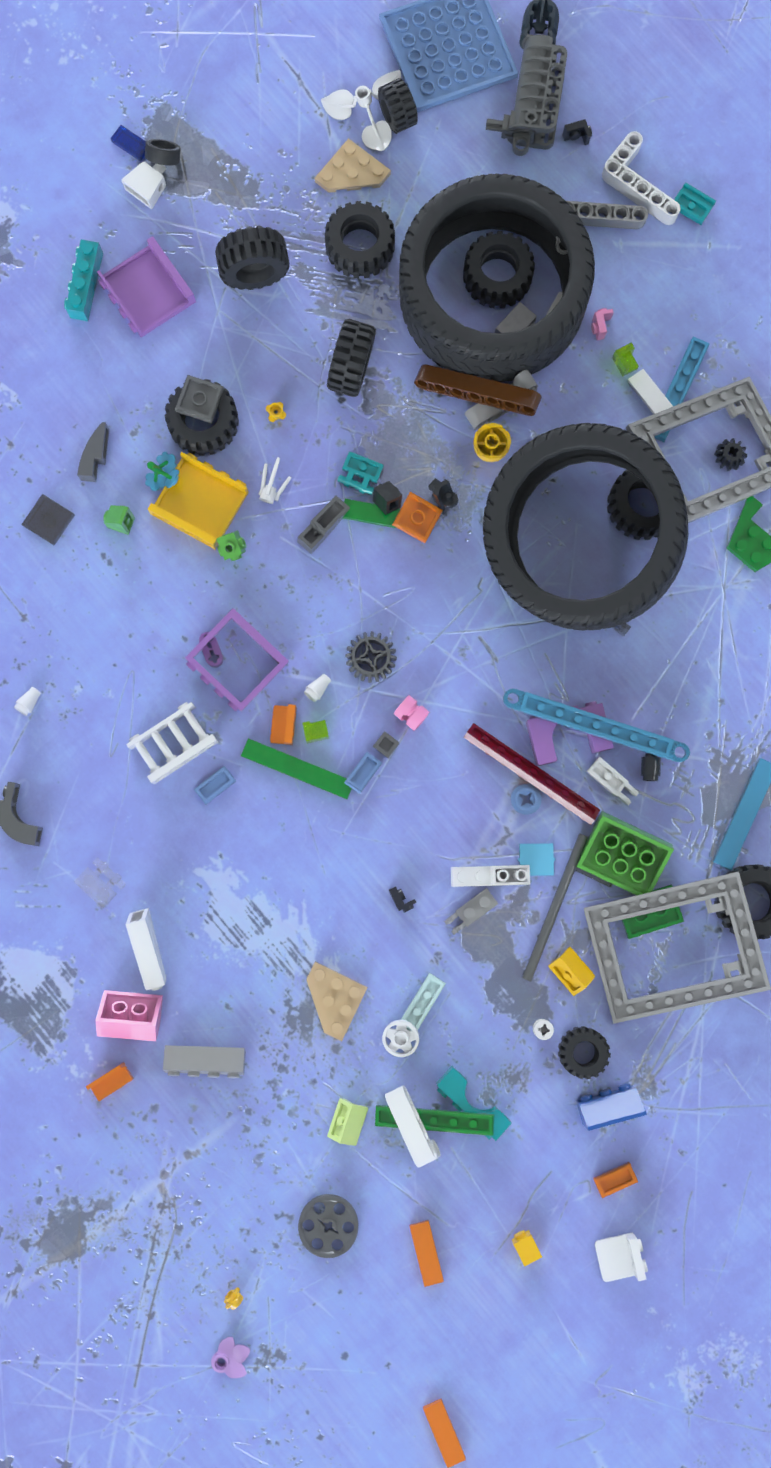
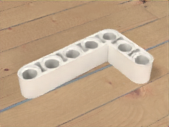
M630 132L606 161L602 178L607 184L635 204L645 207L649 214L663 224L672 225L678 217L680 205L628 167L638 154L643 141V137L639 132Z

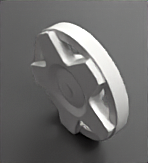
M406 1020L393 1021L387 1025L383 1032V1045L390 1054L396 1057H407L414 1053L418 1047V1030ZM386 1037L391 1040L389 1045L387 1044ZM416 1040L415 1046L412 1047L411 1042ZM398 1049H402V1050L404 1051V1053H400V1052H396V1051H397Z

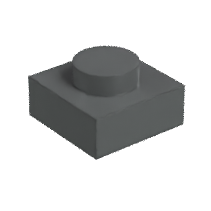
M384 731L373 747L389 758L400 743Z

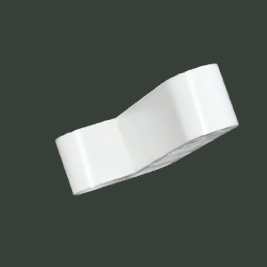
M401 1086L386 1093L387 1104L416 1166L419 1168L438 1159L441 1156L440 1150L433 1139L430 1140L406 1087Z

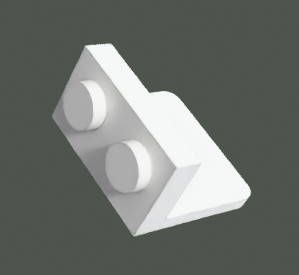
M633 1232L595 1242L602 1279L605 1282L635 1276L638 1281L647 1280L645 1272H648L645 1259L642 1260L640 1253L643 1252L641 1240L637 1239Z

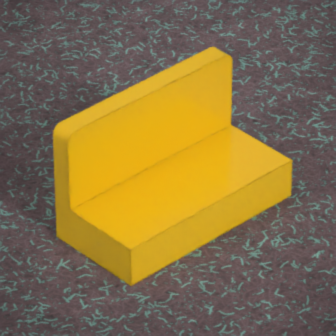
M571 947L567 948L560 957L548 965L573 996L587 988L595 978V974Z

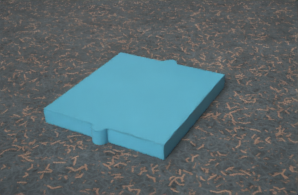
M553 843L519 844L518 861L520 865H530V876L554 875V861L556 859L553 853Z

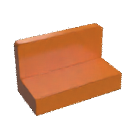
M274 705L271 743L293 745L296 705Z
M123 1062L87 1085L86 1088L87 1090L91 1088L97 1100L101 1101L134 1078Z

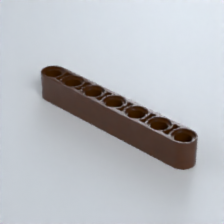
M427 364L421 365L414 384L422 390L527 416L535 415L542 399L540 393L534 390Z

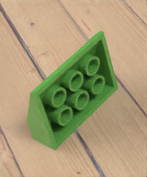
M601 811L577 867L628 892L640 895L653 891L674 848L671 843Z

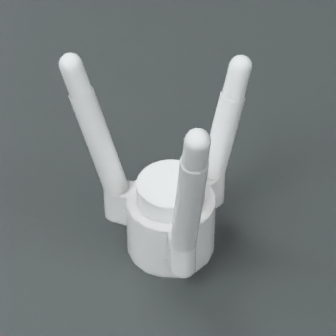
M279 457L276 459L269 483L266 486L268 465L265 463L263 468L261 489L258 495H260L259 499L269 504H273L274 500H279L281 493L291 480L289 476L277 493L276 488L272 487L280 462Z

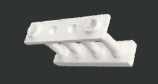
M192 702L180 705L177 712L143 734L134 735L129 739L130 742L126 744L131 750L136 747L151 770V774L147 777L152 784L161 781L218 743L213 734L209 736L204 732L191 711L196 708ZM183 716L186 717L200 738L199 743L194 746L188 743L175 721ZM167 726H169L183 748V753L178 757L172 754L159 734ZM150 737H153L167 759V764L162 767L156 765L143 745V742Z

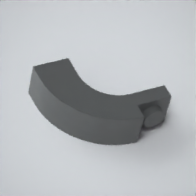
M7 782V786L5 785L3 789L4 801L0 800V826L12 839L23 844L39 846L43 827L28 825L19 818L16 804L20 784Z

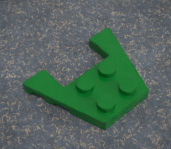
M751 496L745 501L726 549L751 570L757 572L771 564V536L751 520L763 506L762 503Z

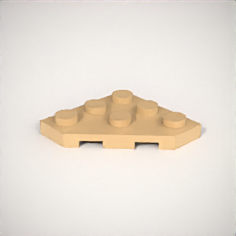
M348 138L314 180L315 183L329 193L341 189L350 191L362 189L361 187L372 186V188H379L391 175V170Z
M315 961L306 980L323 1031L342 1041L368 987Z

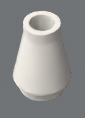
M322 674L306 686L304 694L313 702L320 700L331 679L327 675Z
M31 687L29 691L15 702L14 708L27 716L29 713H32L41 692Z

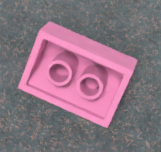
M104 990L95 1021L97 1036L156 1041L160 1027L163 995Z

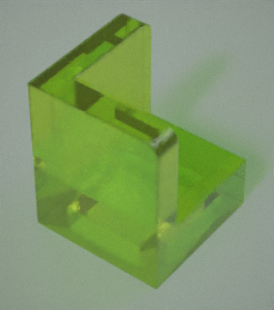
M632 342L615 350L612 357L622 376L637 370L639 367L632 355L635 350Z
M325 720L302 723L307 744L329 739Z

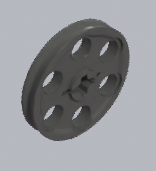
M324 1194L313 1198L303 1208L299 1218L298 1231L300 1239L305 1248L318 1257L335 1258L344 1254L352 1247L358 1234V1217L353 1206L346 1199L334 1194ZM317 1202L325 1205V1210L322 1213H317L314 1210V1205ZM337 1203H341L345 1207V1211L342 1214H337L334 1211V1206ZM305 1220H312L314 1228L311 1230L304 1229L303 1222ZM329 1221L332 1222V1227L334 1229L329 1228L328 1230H325V1225L323 1223L325 1222L328 1224ZM345 1222L353 1223V1231L345 1232L342 1227ZM315 1238H320L323 1241V1246L319 1249L312 1246V1241ZM335 1239H340L343 1242V1247L339 1250L332 1247V1242Z

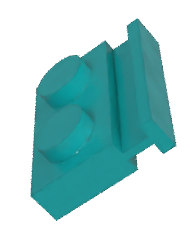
M686 182L674 199L680 205L679 213L699 225L703 224L716 203V200Z

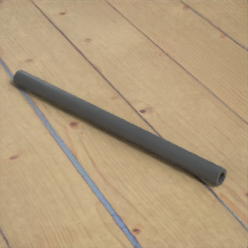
M578 835L522 978L530 982L588 839L585 835Z

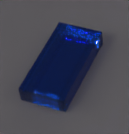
M120 125L110 138L111 142L141 162L145 156L146 141Z

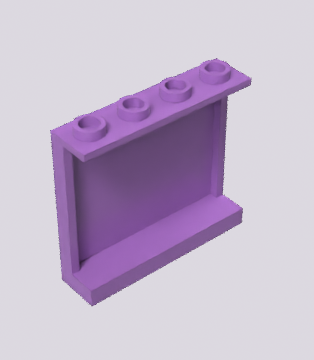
M153 236L147 239V247L103 275L100 270L97 271L100 277L98 280L103 290L107 289L110 294L108 296L112 303L118 304L120 307L118 311L124 319L128 318L130 321L128 323L134 334L137 332L141 338L196 303L193 292Z

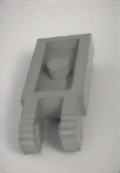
M486 888L458 908L456 913L444 922L447 925L452 923L458 916L463 922L451 931L454 935L465 926L468 927L498 905V903Z

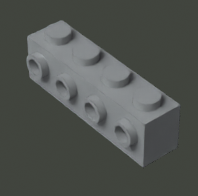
M165 1045L163 1071L168 1073V1076H180V1073H188L187 1076L199 1077L200 1074H208L207 1077L218 1078L220 1074H225L228 1078H239V1075H244L246 1051L245 1048Z

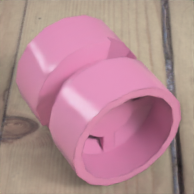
M408 695L396 709L394 715L401 721L406 720V725L415 731L430 712L422 705L418 706L417 701Z

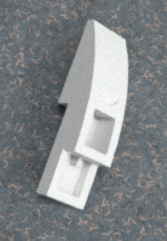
M530 865L451 867V887L530 885Z

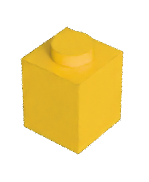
M525 1230L519 1231L514 1235L515 1238L511 1239L524 1267L542 1258L529 1230L526 1232Z

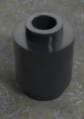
M646 753L645 757H641V776H643V781H658V777L661 775V758Z

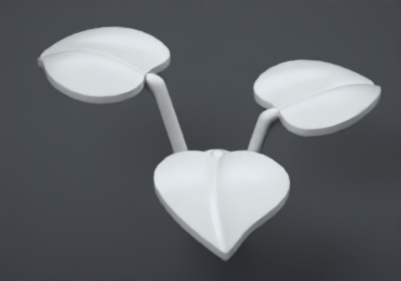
M397 70L381 76L374 82L372 90L366 86H359L355 91L356 96L354 98L348 90H337L329 96L322 98V105L332 118L345 120L351 116V108H354L358 102L360 107L367 109L372 124L367 126L362 132L364 145L372 150L384 151L391 142L392 131L389 124L384 120L378 121L375 124L369 106L372 103V97L378 100V88L401 78V72Z

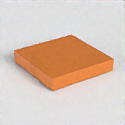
M410 491L392 525L425 544L443 510Z

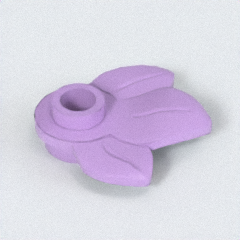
M233 1337L223 1339L219 1344L218 1352L211 1359L212 1368L218 1373L225 1372L230 1378L245 1376L247 1372L242 1363L248 1357L250 1348L241 1344L235 1345ZM223 1358L225 1360V1363L220 1364L218 1362V1359Z

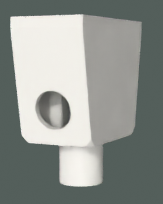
M142 162L122 179L123 186L126 191L150 209H153L166 187V182L162 175L166 167L159 164L151 167L146 162Z

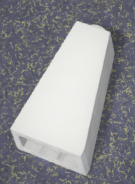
M149 908L132 912L128 916L126 928L145 989L159 990L165 985L167 978Z

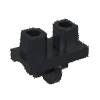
M435 478L429 484V490L433 492L432 497L436 500L438 508L444 511L445 507L453 508L458 504V496L452 491L449 481L444 479L440 482Z

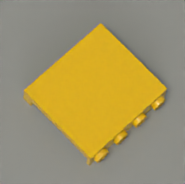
M181 452L182 458L175 468L179 470L178 482L174 486L172 485L171 488L165 486L155 504L151 503L149 505L148 511L152 516L216 550L218 546L217 538L223 536L248 495V489L243 481L239 479L235 481L229 478L230 475L222 470L218 472L213 469L214 467L210 463L205 461L202 463L193 454Z

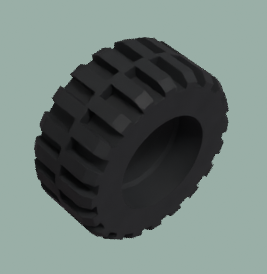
M356 201V204L349 202L345 204L344 208L341 206L337 208L336 214H331L329 222L326 223L325 247L330 263L335 266L338 272L342 270L343 275L348 277L353 275V278L359 279V276H364V279L370 278V274L375 276L380 273V269L384 270L388 262H391L395 249L394 224L389 219L387 212H382L381 207L378 205L374 207L371 202L367 201L366 204L361 203V201ZM362 229L371 232L377 238V242L367 250L356 251L347 247L343 243V239L349 232Z
M249 226L245 229H237L235 232L228 233L226 237H222L216 246L215 255L219 276L227 286L234 289L253 290L254 288L261 289L264 286L273 285L274 282L277 283L281 278H284L290 267L285 239L277 230H273L270 227Z
M497 231V234L489 232L486 233V237L481 235L477 238V242H473L470 245L464 261L463 281L466 284L467 292H471V297L474 300H480L479 304L484 306L486 303L490 305L489 308L495 309V306H499L501 309L505 308L507 304L509 306L515 305L516 300L521 301L524 295L528 293L535 270L533 252H529L530 247L528 244H523V239L519 236L515 238L513 233L503 234V231ZM501 259L510 263L516 274L509 280L495 281L488 278L481 267L489 260Z
M352 319L344 320L328 374L327 387L329 390L351 397L358 396L376 335L374 326Z
M178 386L175 389V395L170 394L168 398L169 403L165 406V421L175 443H178L181 449H187L188 453L193 455L195 452H198L199 456H205V452H209L210 455L216 454L215 450L219 449L222 451L225 449L224 445L226 443L230 445L233 441L232 435L236 436V426H239V419L234 399L226 388H224L217 407L219 411L217 422L214 426L204 431L188 428L185 424L186 415L175 411L182 388Z
M625 470L616 479L608 495L607 502L609 505L607 506V512L611 513L610 520L612 523L616 522L615 528L618 531L621 529L625 531L624 535L627 537L631 534L634 535L636 540H640L641 537H644V540H650L653 536L657 538L660 525L659 513L652 517L641 516L632 510L628 502V495L631 490L648 488L639 478Z
M759 864L736 867L733 871H729L726 874L739 871L743 887L751 883L759 884L769 895L770 906L767 914L762 919L753 921L757 940L768 939L771 936V867ZM718 897L717 901H714V904L720 903ZM725 910L716 912L717 917L722 919V925L725 928H729V932L735 935L730 915H726Z

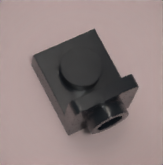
M586 119L566 124L562 136L564 141H573L582 136L584 145H588L592 137V129L590 125H587Z
M395 886L389 889V893L398 911L403 910L405 913L414 908L413 904L417 903L415 899L404 904L403 900L406 898L401 888L397 890Z

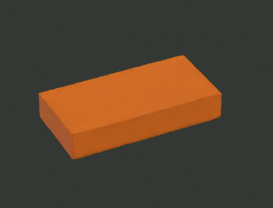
M629 1162L593 1178L602 1198L638 1182Z

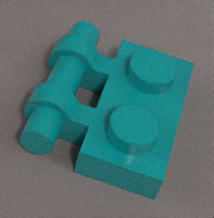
M349 451L342 467L343 471L348 472L347 477L339 475L337 482L344 484L347 488L358 489L360 493L373 495L374 488L368 486L369 482L377 484L384 465ZM354 475L363 478V482L360 483L353 480Z

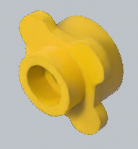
M275 402L266 406L270 422L286 418L282 402Z
M239 1287L230 1290L226 1294L224 1300L226 1309L231 1308L234 1310L243 1301V1296L239 1293Z

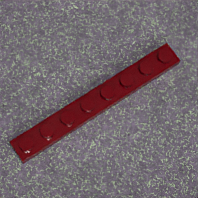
M475 723L472 724L463 738L471 744L477 746L519 777L531 783L535 788L547 794L551 799L563 805L590 825L595 821L600 812L599 808Z

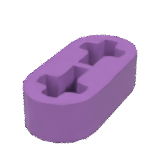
M204 632L201 634V636L199 637V643L209 632ZM214 637L210 641L212 648L206 645L202 652L207 664L216 668L221 666L224 659L218 641ZM212 651H214L216 656H219L217 663L209 660L212 658Z

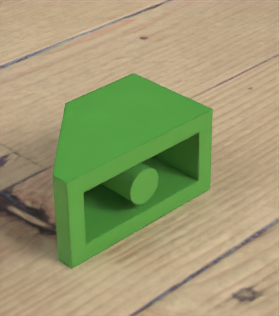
M110 505L109 510L105 511L103 517L107 528L129 535L135 520L129 507Z

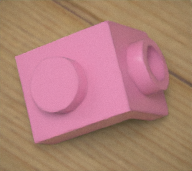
M603 308L595 312L591 328L592 333L596 334L597 340L605 338L607 333L605 321L611 320L614 313L613 309L607 310Z

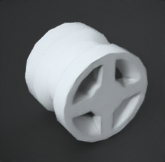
M539 1019L533 1024V1033L541 1040H547L552 1037L554 1028L548 1020Z

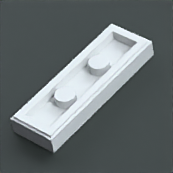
M644 369L628 379L630 386L653 414L673 407Z

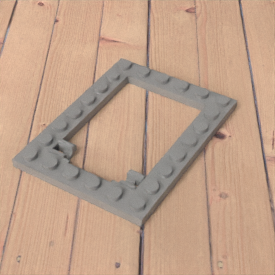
M750 376L628 424L626 427L627 431L647 441L664 457L654 438L658 434L723 408H726L731 419L739 414H744L746 419L749 418L766 449L764 450L766 455L754 461L759 472L691 501H687L684 495L688 523L771 488V415Z
M739 871L584 908L613 1024L771 990ZM718 897L720 903L712 904L711 899ZM704 900L708 914L725 910L726 915H730L740 954H737L739 960L722 964L725 978L628 999L609 922ZM738 970L739 975L731 976L730 971Z

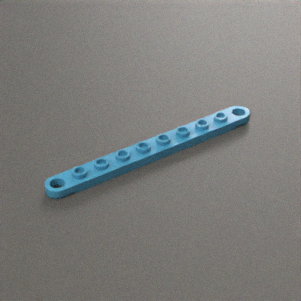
M514 688L507 690L503 696V702L508 708L671 761L683 762L690 756V749L685 743ZM511 693L518 696V702L515 704L508 701V695ZM677 747L683 748L685 752L682 758L675 755Z

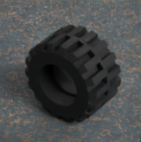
M401 78L378 88V100L382 114L395 134L417 124L418 115L413 96Z
M581 1026V1028L575 1027L572 1031L568 1030L566 1036H562L561 1044L559 1043L558 1056L560 1057L561 1064L570 1074L580 1079H591L593 1076L595 1078L598 1077V1073H603L605 1071L604 1067L609 1065L608 1058H611L607 1040L596 1030ZM582 1041L592 1043L595 1049L594 1057L586 1064H579L573 1057L575 1046Z

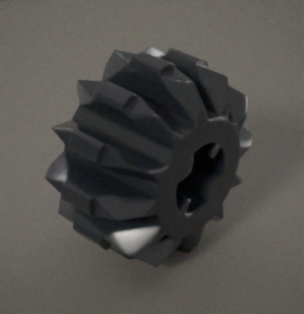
M734 438L730 442L725 439L722 442L723 444L717 446L718 450L714 453L718 457L715 463L721 462L720 468L726 466L727 471H730L732 468L737 470L739 465L742 466L745 463L744 459L747 458L748 454L744 453L746 447L740 446L741 441L735 443Z

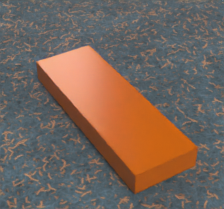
M429 1220L410 1224L424 1287L444 1282Z
M442 1398L423 1406L447 1468L465 1461L466 1456Z

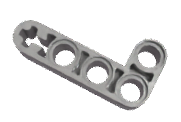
M524 370L516 375L513 383L510 384L537 391L538 387L528 370ZM478 403L465 412V416L474 430H478L484 424L494 421L509 411Z

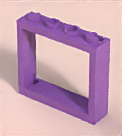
M234 608L185 657L188 661L186 665L193 672L197 670L202 674L200 676L201 680L207 685L211 683L215 687L213 691L219 697L223 698L225 696L230 701L228 705L233 710L237 711L239 709L241 712L289 662ZM231 619L278 663L242 702H239L194 659Z

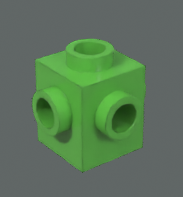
M238 530L217 538L219 544L217 547L220 556L224 557V560L231 559V561L242 558L241 554L246 552V542L243 537H240Z

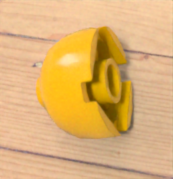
M487 423L481 426L476 431L473 440L475 453L486 462H497L504 458L511 445L509 432L497 423Z

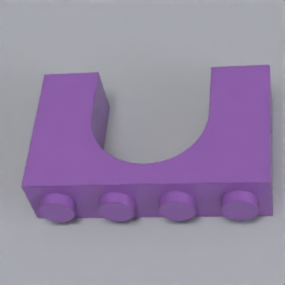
M596 701L586 703V707L578 708V705L571 706L606 718L603 703L597 704ZM532 715L530 720L526 721V726L536 766L555 763L557 757L552 734L557 723ZM587 733L592 754L614 748L612 741Z

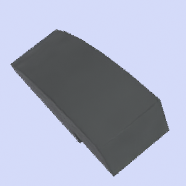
M102 422L97 427L82 453L77 473L81 481L96 482L98 464H106L109 427L106 422Z
M335 496L311 520L310 525L298 536L297 542L312 554L334 530L350 507L339 497Z

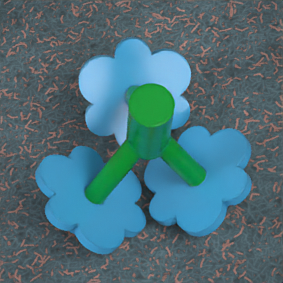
M163 452L162 455H158L156 458L159 465L152 461L147 463V468L154 473L146 474L145 485L150 486V489L153 491H157L165 486L171 488L179 479V470L175 469L177 467L175 455Z

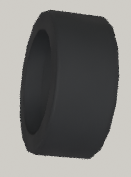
M162 139L146 141L145 158L148 161L166 166L177 165L180 162L181 148L178 144Z

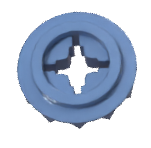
M522 784L516 787L511 795L513 808L516 812L523 815L536 812L542 802L539 790L530 784ZM531 793L529 800L533 805L526 803L521 806L523 799L520 795L527 796Z

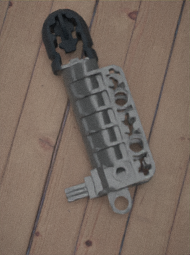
M533 0L525 10L519 40L520 47L523 49L514 111L511 110V115L504 114L503 120L487 119L486 130L502 132L501 138H507L513 144V152L518 156L525 155L529 147L546 150L550 149L554 144L567 61V50L564 46L555 45L559 25V11L552 0ZM533 27L535 33L543 34L544 30L548 28V36L530 35V30ZM557 53H561L560 63H556ZM556 70L559 71L558 76H554ZM552 86H556L555 93L551 92ZM550 104H554L553 110H549ZM547 119H550V126H546ZM545 133H549L547 143H544ZM516 145H518V146H524L525 148H524V149H518V148H516Z

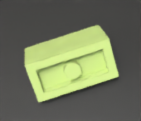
M339 1098L327 1137L339 1144L356 1146L368 1107Z

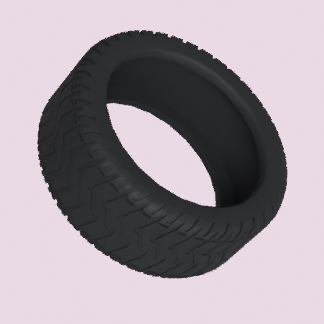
M497 173L483 174L460 180L446 187L439 194L437 193L428 203H425L419 213L416 214L411 222V226L408 227L405 240L402 243L399 263V297L405 324H407L411 337L414 338L415 343L426 356L440 367L497 382L513 381L515 376L524 370H528L532 375L547 367L563 354L572 343L579 331L592 293L595 277V260L589 234L574 209L560 195L541 183L523 178L522 176ZM495 229L522 235L538 245L552 260L560 278L562 298L543 319L520 331L500 334L480 332L466 327L447 315L435 301L427 284L426 276L430 265L443 248L455 239L474 231ZM557 236L559 237V239H560V241H561L560 244H559L560 249H561V250H567V251H568V254H564V255H563V254H560V253L557 252V250H556V237H557Z
M579 423L562 426L527 442L518 452L513 454L495 478L491 491L488 494L483 516V542L486 556L493 574L507 594L519 606L546 622L563 628L582 631L616 627L642 615L655 605L670 588L680 571L686 554L689 535L684 494L677 476L666 459L658 450L636 434L619 427L598 423ZM583 462L609 463L626 469L639 478L656 500L660 525L658 541L651 558L636 578L622 589L604 597L576 600L561 598L548 593L538 587L527 573L519 552L517 537L519 520L526 501L541 482L560 469Z

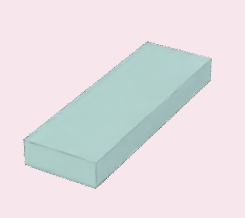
M429 973L401 1020L410 1022L418 1030L446 983Z

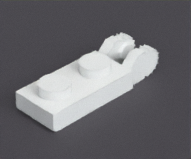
M598 757L586 771L615 797L617 796L628 806L631 801L621 793L623 788L625 787L635 797L639 794L629 784L628 780L601 757Z

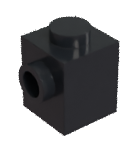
M387 481L374 487L372 501L387 515L401 508L402 494L396 486Z

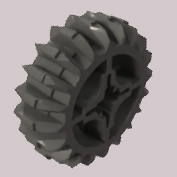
M373 631L370 633L371 637H367L366 632L363 633V639L357 635L356 639L358 642L351 640L350 643L354 647L348 646L347 651L351 653L345 654L347 659H351L346 662V665H353L349 671L354 672L356 670L355 678L361 674L362 682L365 680V677H368V683L372 682V677H375V681L379 682V675L386 679L384 672L391 674L392 671L388 667L395 668V664L391 661L397 660V657L392 655L396 653V649H389L393 646V643L389 642L386 644L388 641L387 636L381 640V633L374 637ZM370 643L380 645L385 651L374 650ZM365 644L366 652L360 655V657L355 658L358 649ZM369 650L370 653H372V656H377L374 657L373 664L369 658L366 659V657H368ZM387 656L384 666L377 670V661ZM358 664H368L372 672L363 670Z

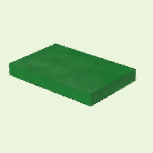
M670 884V885H667V886H664V887H661V888L654 889L653 891H657V890H661V889H666V888H670V887H673V886H672V884ZM679 906L622 919L628 939L684 922Z

